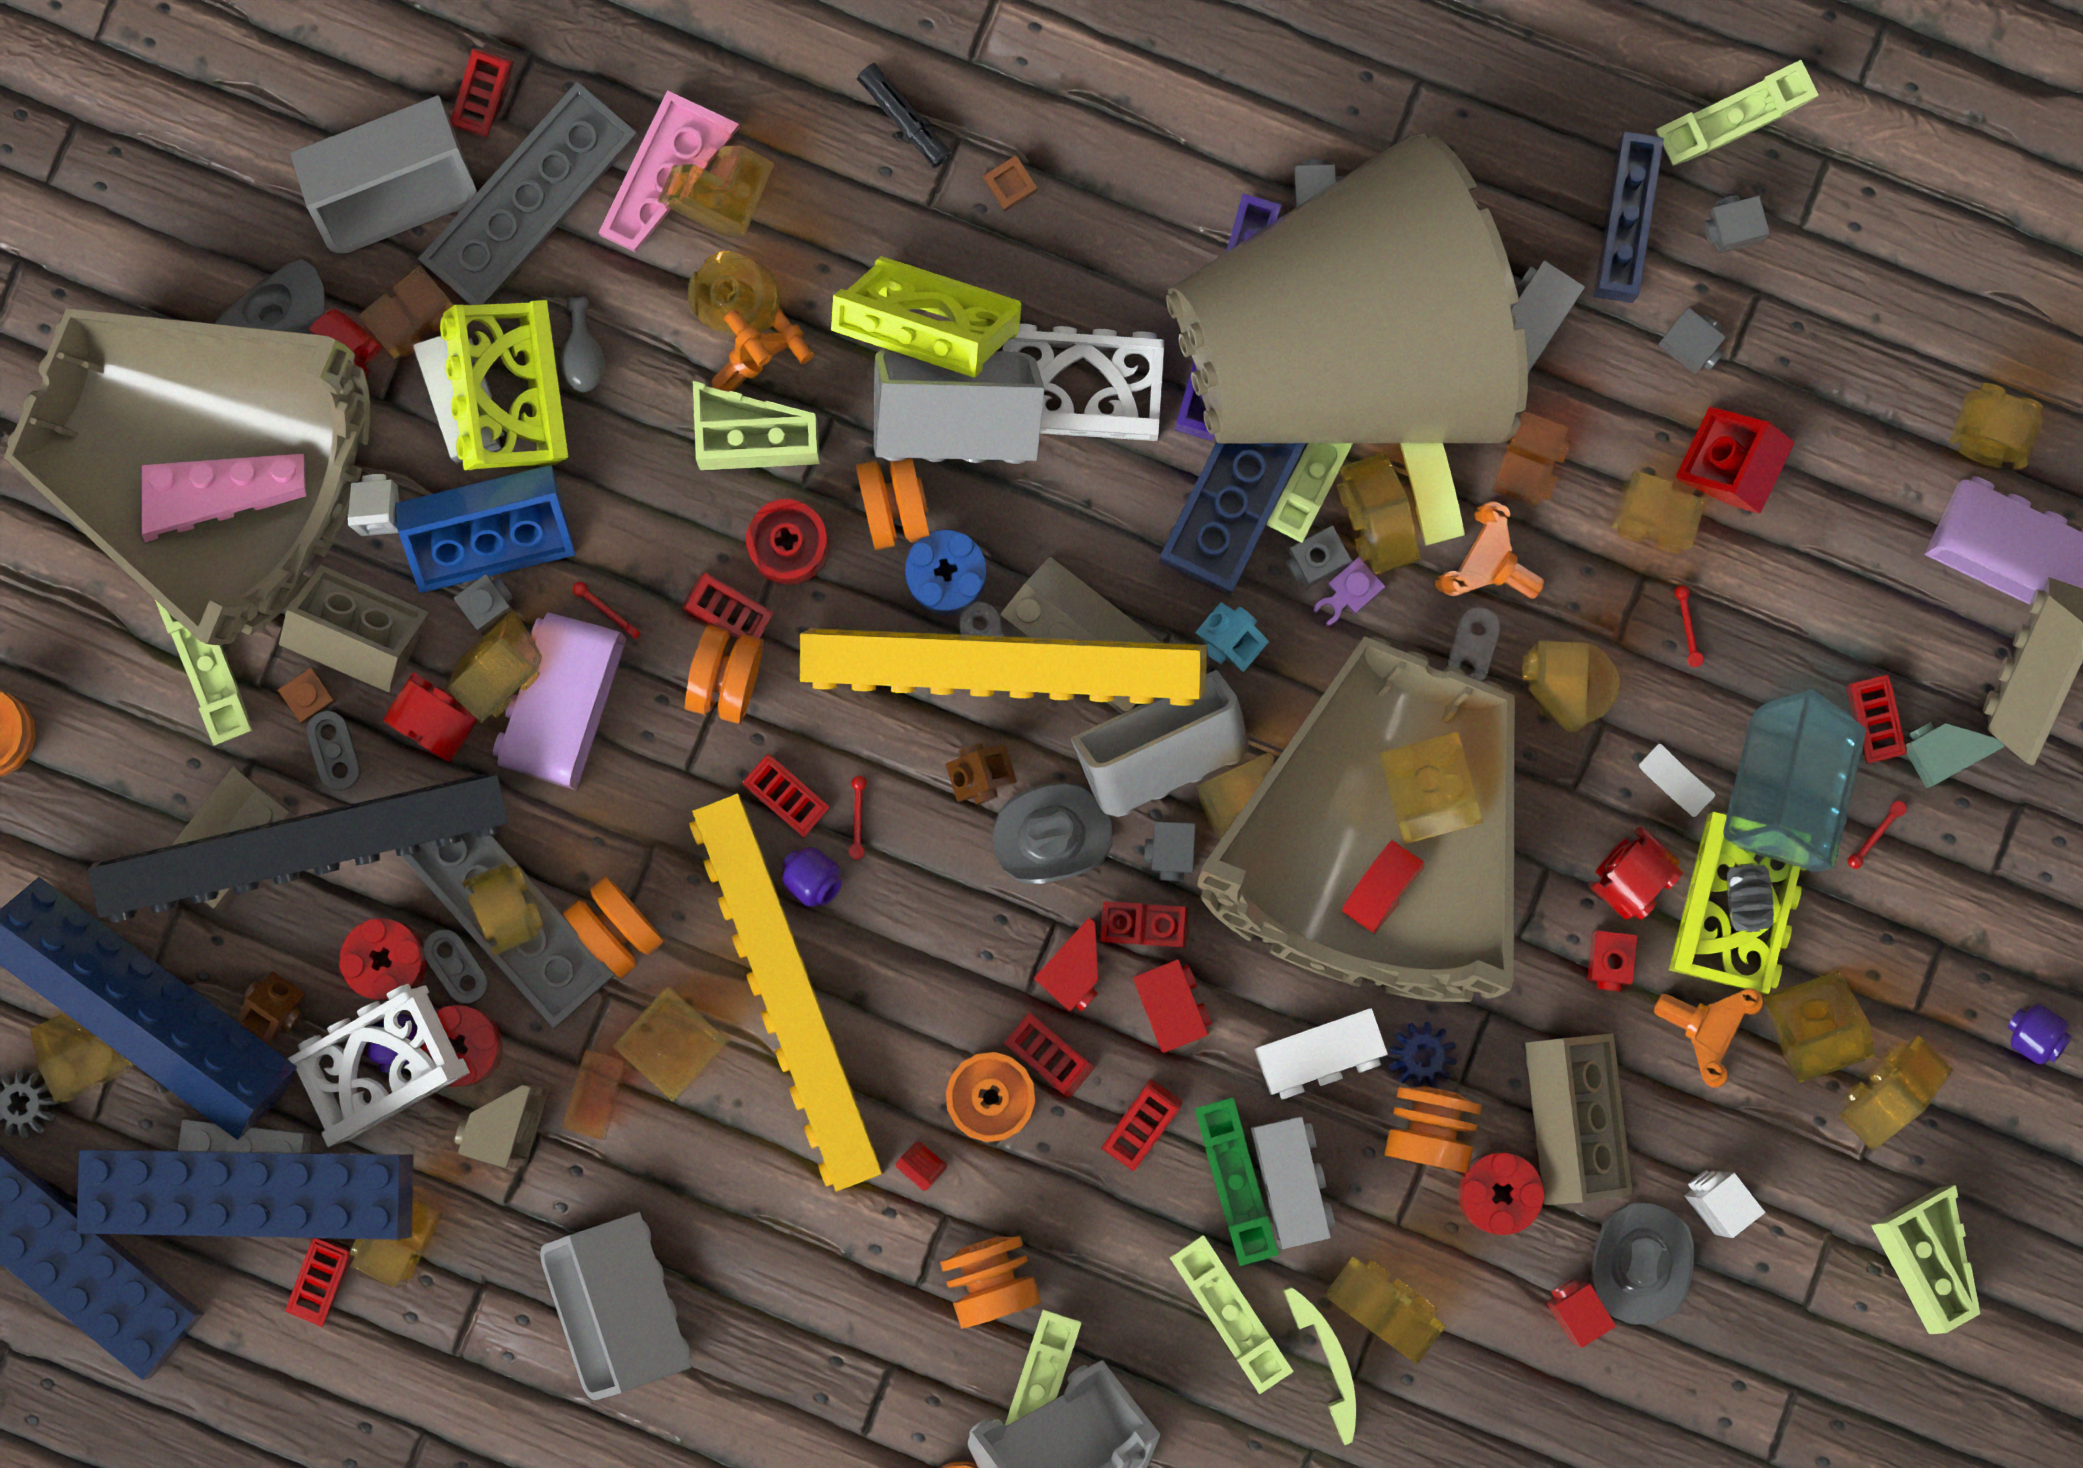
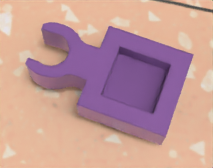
M1358 557L1328 584L1335 594L1332 597L1321 599L1315 605L1313 611L1316 613L1322 606H1330L1334 610V616L1325 624L1326 626H1331L1337 622L1341 611L1346 606L1355 615L1377 596L1385 586Z

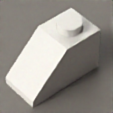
M384 474L362 476V482L351 483L348 526L361 536L398 533L395 504L399 502L398 485L392 479L386 480V475Z

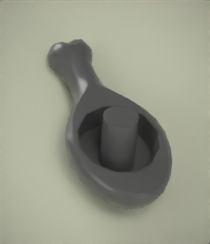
M584 296L572 297L567 300V308L571 312L572 331L561 351L559 361L561 374L565 382L572 389L579 392H588L594 389L602 380L606 366L604 351L588 330L586 312L590 303L588 298Z

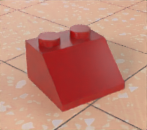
M1709 406L1675 478L1730 506L1760 514L1795 442L1770 422Z
M1090 918L1081 925L1034 977V981L1069 1013L1075 1007L1082 1012L1098 995V992L1093 989L1098 982L1095 922Z

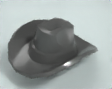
M303 259L286 264L238 298L219 315L215 324L313 334L308 328L324 315L325 288L317 269Z
M1068 782L1040 785L1012 797L999 810L993 829L994 853L1003 871L1018 883L1041 884L1070 878L1088 872L1104 862L1113 845L1112 822L1109 815L1103 813L1094 795L1082 785Z
M1631 1203L1611 1212L1602 1225L1596 1242L1591 1275L1592 1288L1610 1316L1629 1324H1657L1677 1313L1686 1299L1694 1265V1242L1689 1226L1673 1211L1653 1203Z

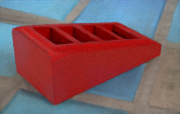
M478 48L472 49L450 120L452 126L486 138L489 136L514 64L513 60ZM481 63L499 69L498 75L495 76L480 71ZM475 79L494 84L493 91L474 86ZM473 94L489 100L488 107L468 101L469 95ZM464 109L485 115L483 123L462 116Z
M707 573L699 575L681 607L712 626L727 629L729 634L736 639L742 634L760 638L774 612ZM709 587L714 592L705 608H702L698 604ZM723 595L729 599L719 617L712 613ZM738 603L743 608L734 624L731 625L727 620ZM753 611L758 615L748 633L741 631V628L750 612Z
M1889 675L1879 676L1846 686L1845 690L1866 765L1907 754ZM1879 690L1880 698L1863 702L1862 694ZM1883 706L1884 714L1866 718L1865 710ZM1884 722L1888 723V730L1870 734L1868 726ZM1892 737L1894 745L1873 750L1872 742Z
M769 753L742 782L743 786L803 838L806 837L830 809L824 801ZM773 768L778 774L762 791L757 785ZM786 779L790 785L774 802L770 796ZM798 790L803 795L786 812L782 807ZM811 801L815 807L801 823L797 822L794 818Z
M1030 1012L1004 1042L1008 1048L1069 1098L1095 1068L1093 1064ZM1036 1028L1041 1033L1025 1051L1021 1045ZM1049 1039L1053 1043L1037 1061L1034 1056ZM1062 1050L1065 1055L1053 1070L1049 1071L1046 1067ZM1075 1061L1077 1065L1065 1080L1061 1081L1059 1078Z
M1149 1079L1106 1139L1101 1149L1134 1172L1181 1108L1182 1100L1153 1079ZM1150 1096L1167 1108L1166 1112L1163 1113L1146 1101L1147 1098ZM1139 1109L1156 1120L1158 1122L1155 1127L1136 1113ZM1131 1123L1148 1135L1147 1139L1144 1141L1126 1128L1128 1124ZM1120 1136L1137 1147L1139 1149L1136 1154L1132 1153L1118 1143L1117 1139Z
M922 1142L914 1143L895 1163V1167L923 1191L929 1190L947 1168L946 1163Z
M313 1238L285 1312L323 1327L355 1251L325 1238ZM322 1253L338 1260L336 1267L317 1260L319 1254ZM313 1268L333 1275L331 1281L328 1282L311 1275ZM307 1282L327 1290L325 1297L306 1290ZM303 1297L320 1304L319 1313L299 1305L300 1298Z

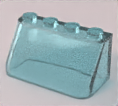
M1813 689L1765 703L1758 708L1749 723L1724 825L1723 834L1725 839L1739 849L1813 872L1835 868L1867 729Z

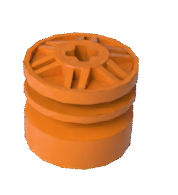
M1426 1086L1415 1088L1398 1087L1396 1097L1413 1101L1414 1103L1412 1110L1394 1107L1393 1114L1410 1121L1408 1129H1389L1384 1155L1468 1173L1473 1147L1456 1140L1458 1131H1477L1478 1125L1460 1121L1462 1112L1480 1115L1482 1105L1461 1096V1094Z
M1020 1235L986 1239L960 1248L948 1259L940 1261L943 1272L961 1267L963 1273L961 1276L946 1281L948 1288L967 1286L969 1294L953 1303L961 1329L1004 1317L1042 1303L1034 1276L1015 1278L1013 1270L1028 1262L1027 1255L1009 1259L1007 1251L1023 1246Z

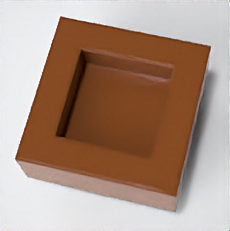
M1017 155L983 175V181L1003 212L1038 192L1037 186Z
M309 668L278 689L301 724H304L336 702L313 668Z

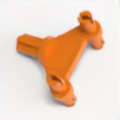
M781 308L773 310L767 316V320L770 321L778 333L760 334L755 326L750 327L738 309H735L724 317V321L737 336L735 338V347L729 352L730 361L712 379V388L726 392L734 391L746 378H756L762 372V366L766 365L772 359V356L786 348L791 349L801 365L812 360L815 354L802 339L803 331L798 325L790 323Z
M1498 502L1484 503L1477 508L1479 511L1474 513L1475 519L1484 524L1481 532L1458 572L1447 571L1443 575L1438 576L1437 578L1440 580H1435L1436 588L1445 595L1457 596L1493 583L1497 586L1505 583L1529 599H1535L1543 589L1544 580L1518 564V556L1512 553L1507 526L1508 519L1506 518L1510 516L1509 509Z
M1745 989L1708 1006L1699 1004L1697 1008L1668 994H1662L1655 1005L1654 1014L1686 1030L1685 1036L1691 1039L1702 1079L1709 1087L1719 1088L1728 1079V1072L1721 1063L1744 1015L1759 1013L1764 1003L1761 994L1754 989Z

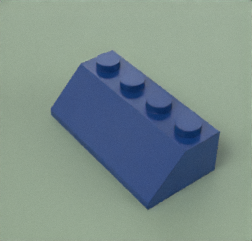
M552 465L395 503L398 533L419 594L477 580L485 574L493 576L575 555L562 496Z

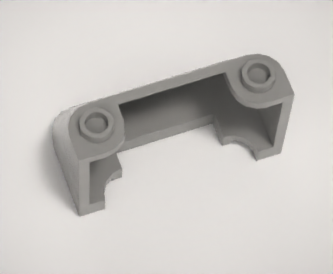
M1101 1360L1090 1367L1083 1365L1074 1370L1068 1377L1069 1384L1064 1395L1015 1422L1005 1426L999 1419L990 1421L989 1418L981 1420L969 1432L968 1447L978 1468H1147L1160 1433L1104 1361Z

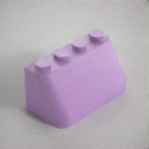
M1973 476L1971 481L1961 480L1957 484L1924 555L2029 605L2036 589L2043 591L2048 577L2083 588V528L2080 532L2066 525L2068 520L2057 513L2045 511L2042 514L2030 508L2031 502L2021 496L2009 494L2007 497L1993 490L1994 484L1983 478Z
M549 612L545 615L544 619H536L531 633V641H534L535 645L531 657L525 656L523 658L518 673V679L523 680L518 695H511L506 708L505 717L510 718L506 733L500 732L494 744L493 755L498 757V766L577 791L627 640L621 632Z

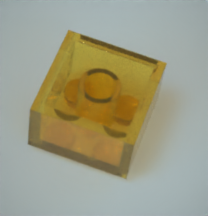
M1458 731L1379 753L1404 844L1483 823Z
M667 986L612 1047L672 1102H677L731 1041L675 989Z

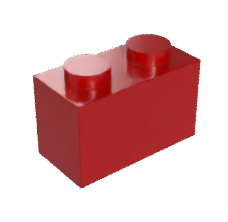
M1175 960L1132 978L1162 1054L1208 1036L1206 1027L1211 1026L1212 1022L1204 1003L1198 1005L1195 1003L1191 990L1197 988V984L1189 965L1181 967L1179 960Z
M1569 1279L1551 1290L1554 1297L1546 1301L1571 1344L1583 1348L1617 1327L1589 1283Z

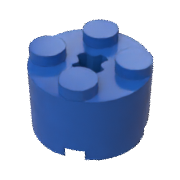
M940 530L929 533V537L921 538L912 546L907 557L905 575L911 595L923 608L935 614L952 616L963 613L978 601L984 591L987 582L984 556L978 545L966 534L952 530ZM948 564L950 569L958 570L952 573V580L949 582H944L942 576L935 577L936 573L941 572V566Z

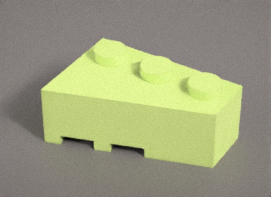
M693 381L696 461L700 470L820 464L819 431L816 414L770 401L763 402L748 398L737 392H726Z
M1956 1185L1939 1187L1871 1225L1929 1334L1947 1333L1980 1315L1971 1262L1967 1261L1963 1237L1966 1236L1964 1225L1960 1224L1956 1198H1958Z

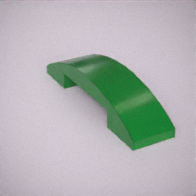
M1234 1098L1194 1108L1239 1266L1278 1256L1279 1253L1261 1197Z

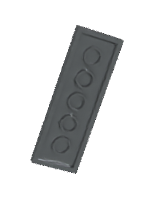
M577 81L422 253L418 260L469 305H487L638 137L637 132Z
M476 831L460 834L461 842L437 847L436 840L420 844L421 851L403 855V859L553 1029H556L615 976L604 962L601 963L587 949L567 919L493 835L477 837Z

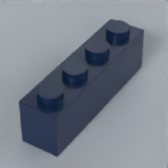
M1624 131L1618 141L1593 297L1633 304L1639 295L1664 141L1662 137Z

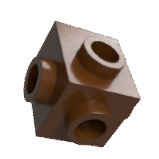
M981 743L959 750L960 758L945 764L957 802L974 798L976 805L998 798L997 790L1017 783L1005 744L983 749Z
M272 971L261 983L255 980L246 990L242 997L244 1004L236 1022L267 1045H270L284 1029L290 1032L296 1026L303 1014L299 1007L305 993Z

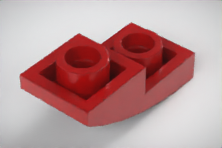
M1391 840L1359 881L1344 904L1342 912L1375 934L1399 906L1400 896L1422 872L1424 861Z
M1103 901L1100 942L1186 948L1189 908Z

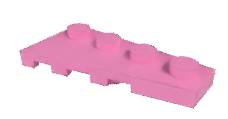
M667 90L598 232L599 235L633 252H637L739 130L740 125Z
M304 454L142 465V537L144 543L158 539V534L177 529L178 533L194 529V524L217 518L218 522L232 518L235 512L253 507L257 511L306 497V461Z

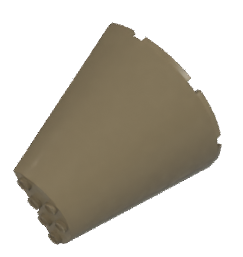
M1425 133L1405 137L1168 289L1169 295L1166 296L1167 308L1173 319L1177 318L1181 330L1178 337L1179 345L1185 357L1192 356L1197 371L1191 373L1192 385L1198 396L1202 395L1206 411L1203 414L1204 422L1208 432L1215 435L1217 443H1503L1515 436L1521 425L1519 417H1515V414L1525 411L1528 361L1524 328L1515 330L1514 323H1516L1515 316L1512 317L1510 305L1519 302L1513 274L1489 208L1478 210L1477 200H1474L1470 193V190L1476 189L1478 186L1458 156L1439 138L1435 136L1427 138Z
M66 308L63 317L55 327V336L48 353L42 359L39 366V373L43 376L41 387L38 391H32L27 395L23 405L24 410L17 427L8 439V448L4 459L194 637L208 645L230 644L235 641L238 633L243 632L250 636L277 617L295 599L310 579V577L303 575L315 555L325 557L331 548L349 510L351 483H358L362 469L355 466L354 463L359 442L364 445L368 444L370 426L369 390L363 368L353 363L355 354L345 344L328 336ZM304 454L306 461V497L257 511L253 507L235 512L232 518L219 522L217 518L194 524V529L180 533L175 529L158 534V539L144 543L142 537V465Z
M1364 636L1202 866L1197 886L1203 889L1201 899L1221 922L1244 939L1250 941L1253 934L1262 938L1263 942L1272 943L1269 953L1311 972L1359 987L1364 978L1375 981L1374 984L1378 986L1386 985L1385 994L1429 1001L1469 1002L1472 1001L1474 992H1480V996L1487 999L1503 995L1511 990L1514 981L1515 695L1503 691L1504 689L1494 682H1480L1467 677L1464 671L1455 667L1447 666L1442 671L1436 670L1429 666V659L1423 654L1417 652L1406 653L1391 647V644L1382 638H1368ZM1393 840L1424 861V869L1400 896L1399 906L1374 934L1342 912V908L1366 871L1387 844Z

